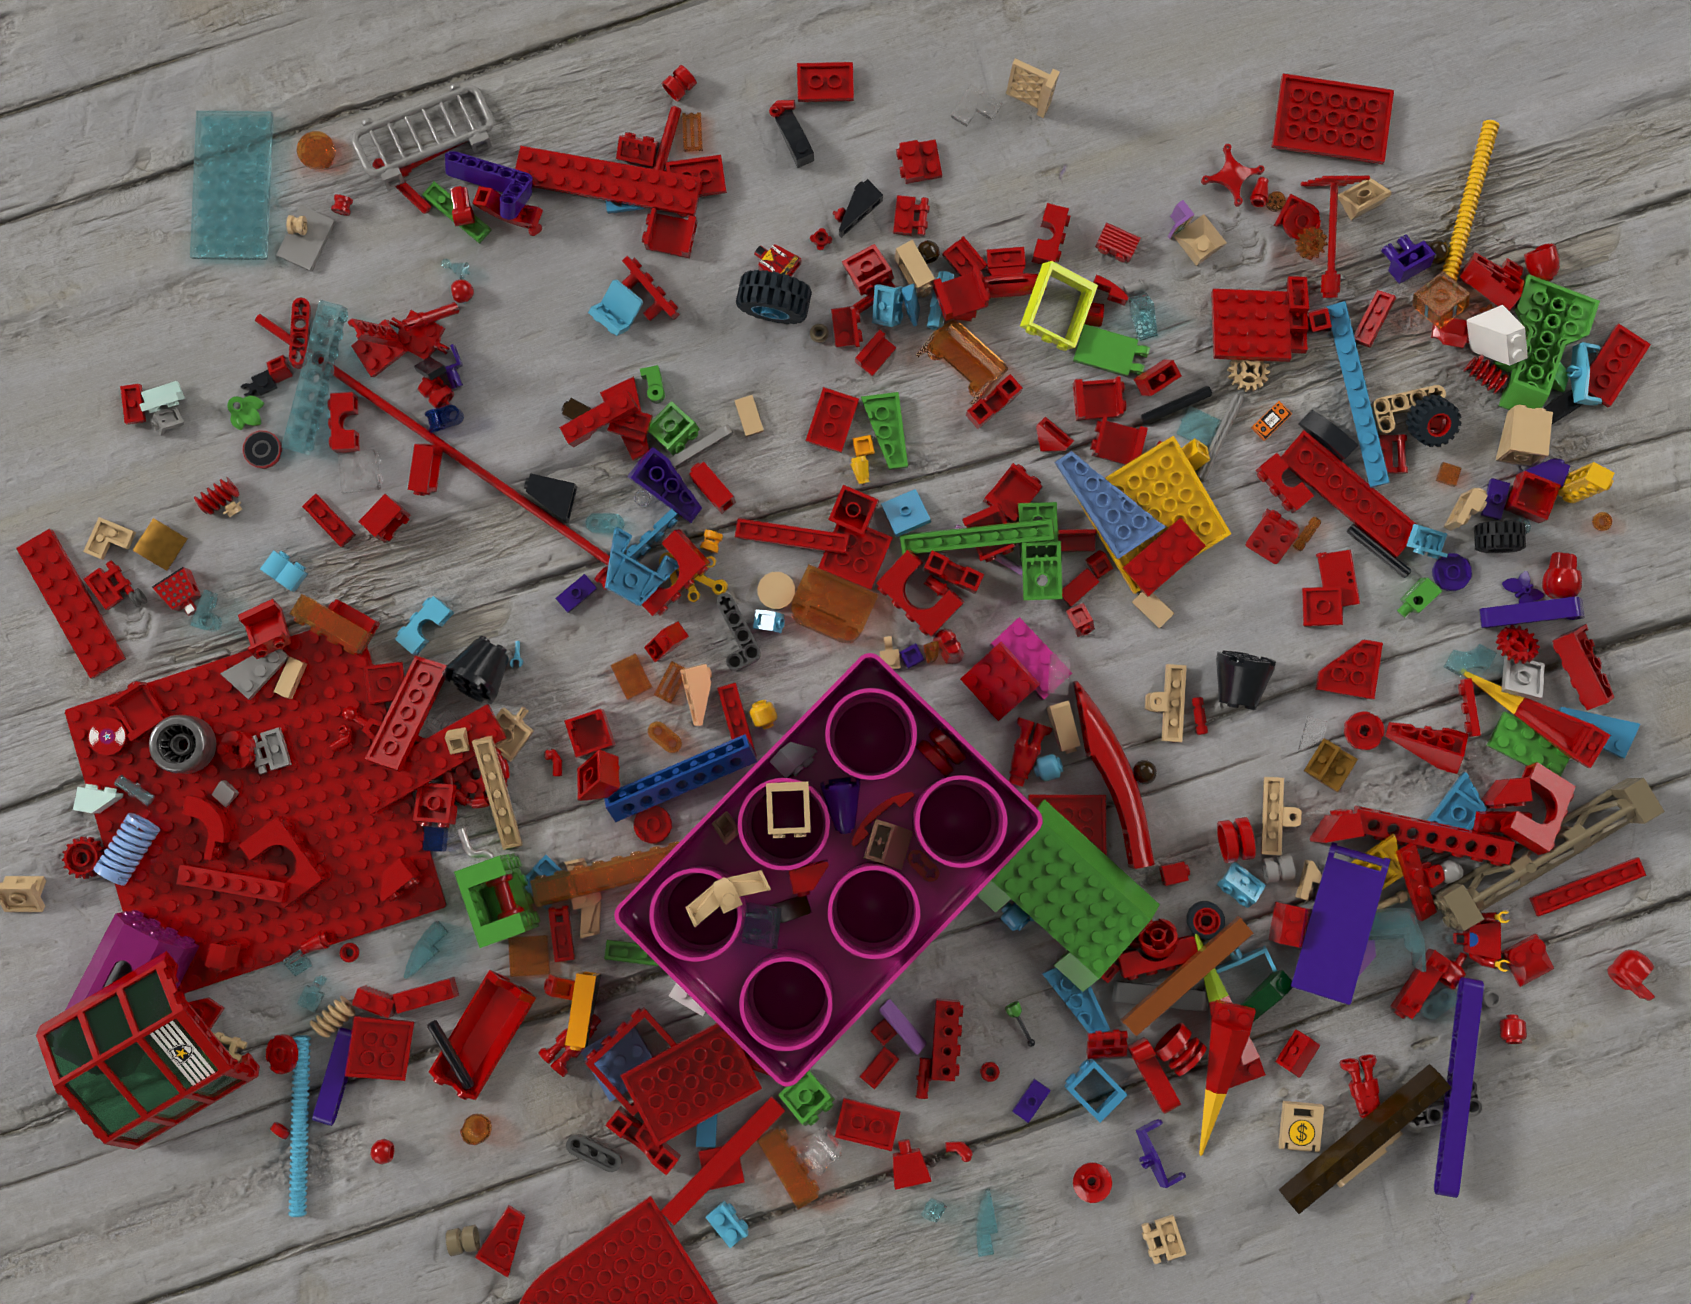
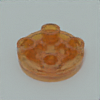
M312 131L303 135L297 144V155L300 161L306 167L315 170L331 167L336 154L335 144L332 139L320 131Z

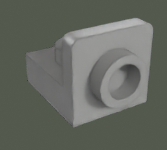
M172 406L154 412L151 424L155 431L158 430L160 436H162L166 430L184 425V421L177 407Z

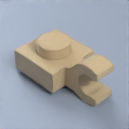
M892 636L884 637L885 651H879L880 658L892 669L901 668L899 649L893 650Z

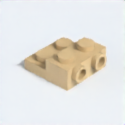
M1473 488L1461 494L1444 528L1448 530L1459 528L1463 524H1467L1471 515H1475L1479 511L1482 512L1487 504L1485 501L1488 496L1487 492L1481 488Z

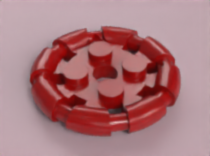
M495 746L506 787H508L507 779L510 778L509 765L507 760H504L500 749ZM476 756L459 765L456 771L450 770L442 775L444 784L455 785L459 781L462 786L460 789L456 788L455 801L463 806L469 805L476 809L490 806L482 775L479 779L473 776L475 768L480 770ZM470 793H475L474 799L469 798Z

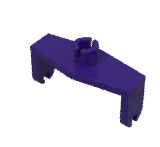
M1156 1119L1136 1129L1144 1152V1156L1140 1157L1139 1161H1143L1141 1165L1144 1169L1151 1167L1160 1187L1168 1188L1186 1178L1185 1172H1180L1169 1178L1166 1177L1160 1158L1147 1132L1163 1124L1161 1119Z

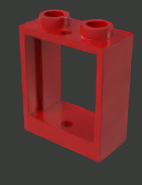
M425 443L414 444L408 490L414 491L413 494L425 496L430 495L432 492H437L443 454L442 446Z
M704 461L701 464H695L690 469L692 472L689 475L692 481L721 514L736 503L732 493Z

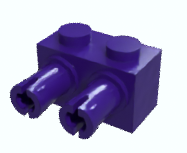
M1407 234L1397 240V243L1404 250L1401 254L1398 253L1391 243L1388 246H1384L1381 250L1391 262L1388 271L1399 284L1431 267L1435 257V253L1425 241L1415 245Z

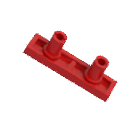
M626 256L622 262L628 267L631 274L621 283L628 289H632L639 282L654 297L655 302L643 312L645 317L652 321L662 310L666 311L674 320L680 316L677 312L678 306L672 300L668 301L664 297L666 292L660 286L656 287L652 283L654 281L653 277L648 272L644 273L640 269L642 267L640 262L635 257L631 259L629 256Z

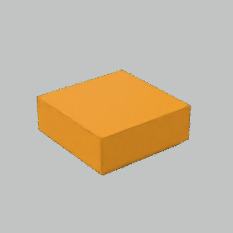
M871 435L852 438L856 457L875 454Z

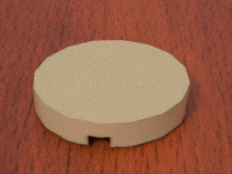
M771 572L760 580L757 587L758 597L767 608L772 610L782 609L793 601L795 585L787 574Z

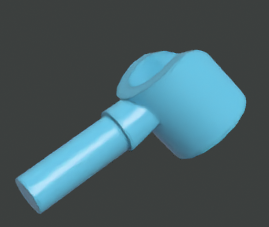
M515 641L514 658L510 661L512 668L514 667L515 659L519 661V668L523 665V660L520 658V641Z

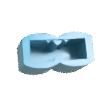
M273 550L260 570L288 590L295 592L308 575L304 571L305 567L297 561L292 563L289 560L290 556L280 550L278 553Z

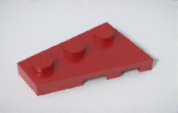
M508 1205L476 1253L475 1258L508 1278L525 1214Z

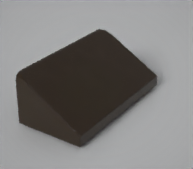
M807 895L797 896L768 906L773 926L812 913Z

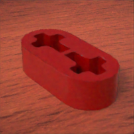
M915 849L908 854V863L923 879L928 882L938 879L940 874L938 867L922 851ZM913 853L915 855L921 854L920 860L924 863L922 866L917 862L914 864L911 862L913 859L911 855ZM925 865L929 869L935 868L934 874L936 876L934 878L931 876L927 878L925 876L927 874L923 869Z

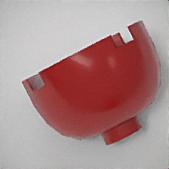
M1151 919L1139 933V943L1142 950L1148 956L1158 959L1171 955L1178 944L1176 927L1165 919H1159V921H1152Z

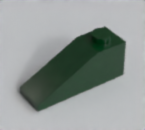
M1283 970L1272 972L1240 1005L1255 1008L1254 1022L1293 988L1291 987L1292 980Z

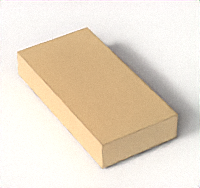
M753 395L734 400L745 436L748 437L764 432Z

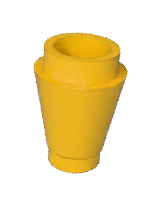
M866 455L852 458L850 465L858 484L870 482L869 460L866 459Z

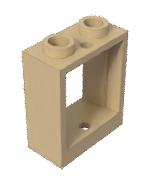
M910 240L896 248L895 261L908 284H915L918 298L930 295L935 278L914 241Z
M809 782L766 783L768 834H773V838H786V833H794V837H807L806 833L811 832ZM803 790L805 827L774 829L772 792Z

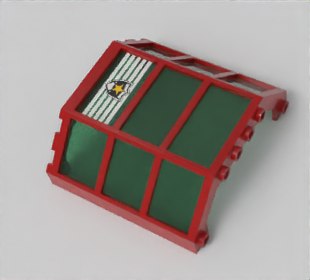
M167 951L41 1024L36 1034L56 1093L60 1096L62 1095L67 1101L69 1108L75 1110L80 1116L82 1123L88 1125L93 1135L106 1145L135 1150L259 1076L260 1066L248 1052L242 1056L241 1063L234 1059L187 1002L184 993L178 992L176 983L179 981L176 974L179 965Z

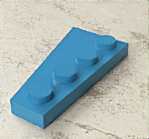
M1560 707L1558 710L1591 723L1610 734L1611 736L1603 750L1620 758L1626 757L1641 725L1635 722L1566 707Z

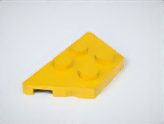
M1394 833L1365 852V854L1383 859L1384 857L1390 858L1382 890L1403 877L1396 854L1398 847ZM1359 859L1351 862L1381 871L1382 866Z

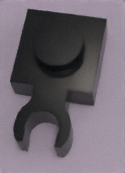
M268 370L252 376V383L241 385L243 390L246 388L250 389L248 393L244 394L246 397L253 396L255 392H258L261 396L278 388Z

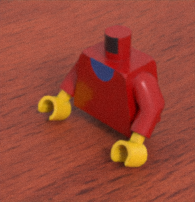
M1504 910L1499 914L1496 912L1481 913L1484 920L1463 931V933L1453 934V943L1463 945V951L1469 953V957L1479 965L1494 969L1498 967L1503 972L1509 971L1502 968V963H1510L1508 960H1497L1501 959V923H1507L1511 920H1504L1502 914H1508L1509 911Z

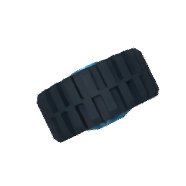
M750 270L741 276L736 304L742 312H746V314L758 319L775 323L797 324L802 323L807 318L812 291L808 284L795 277L774 271Z

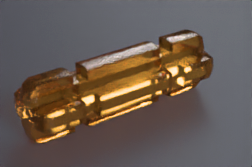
M1317 517L1310 519L1309 525H1306L1298 537L1299 539L1293 544L1296 550L1302 551L1306 546L1305 543L1309 542L1316 529L1320 526L1321 520Z

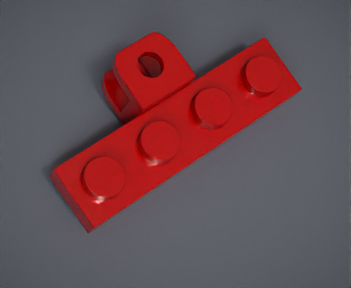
M1409 843L1397 850L1396 854L1417 920L1424 921L1437 913L1429 887L1434 888L1445 880V875L1441 865L1432 866L1431 862L1427 861L1421 863L1416 844ZM1436 872L1439 874L1437 878H1435Z

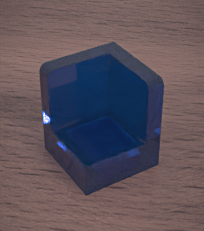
M425 827L423 850L446 851L448 828Z

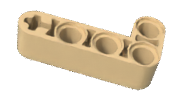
M1434 385L1376 399L1371 403L1378 435H1387L1395 428L1393 415L1411 411L1410 407L1412 405L1415 407L1416 403L1413 401V396H1416L1420 401L1423 400L1422 397L1429 396L1430 394L1445 398V389L1440 385ZM1395 400L1400 402L1401 408L1395 406ZM1376 404L1382 406V412L1376 409ZM1381 422L1387 425V430L1381 428Z

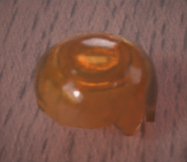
M474 1113L466 1118L463 1127L460 1129L463 1141L469 1145H478L485 1142L491 1135V1120L486 1115Z

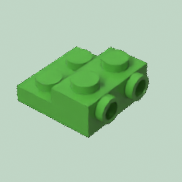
M671 401L651 421L648 432L674 456L676 453L678 454L684 450L685 444L689 440H694L698 436L700 428Z
M810 1070L796 1084L787 1086L778 1094L804 1126L808 1124L810 1126L814 1125L819 1120L818 1115L822 1111H829L833 1107L832 1102L835 1100Z

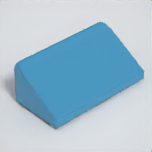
M915 284L903 287L901 291L907 315L915 327L918 324L920 304Z

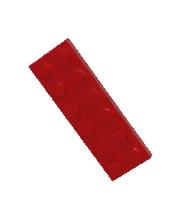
M415 655L365 760L401 772L445 681L442 672L447 665Z

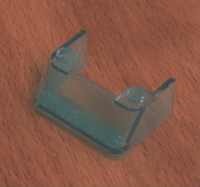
M1408 908L1377 909L1368 940L1404 938V945L1411 952L1412 965L1420 971L1426 972L1425 940L1414 912Z

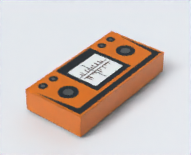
M1278 401L1251 429L1265 441L1292 413Z

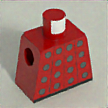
M182 567L152 586L172 610L181 611L184 609L188 616L198 611L194 602L201 598V594L190 569Z

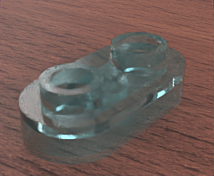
M593 513L586 519V527L592 533H614L615 527L623 530L625 526L623 518L614 513ZM598 520V525L593 526L592 521ZM612 520H617L616 526L611 525Z
M1440 988L1426 998L1420 1010L1421 1014L1428 1019L1438 1018L1456 1004V992L1450 988ZM1444 994H1447L1448 998L1444 1001L1442 997ZM1429 1005L1432 1006V1010L1430 1012L1427 1011V1007Z

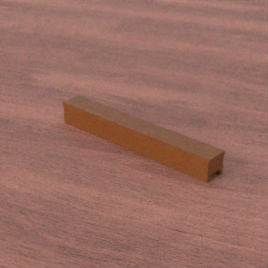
M1237 916L1120 1020L1123 1024H1126L1133 1034L1138 1036L1253 934L1250 928L1242 921L1243 919Z

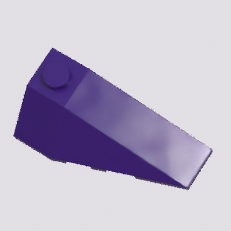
M654 447L637 462L627 476L690 523L693 522L702 509L670 460Z

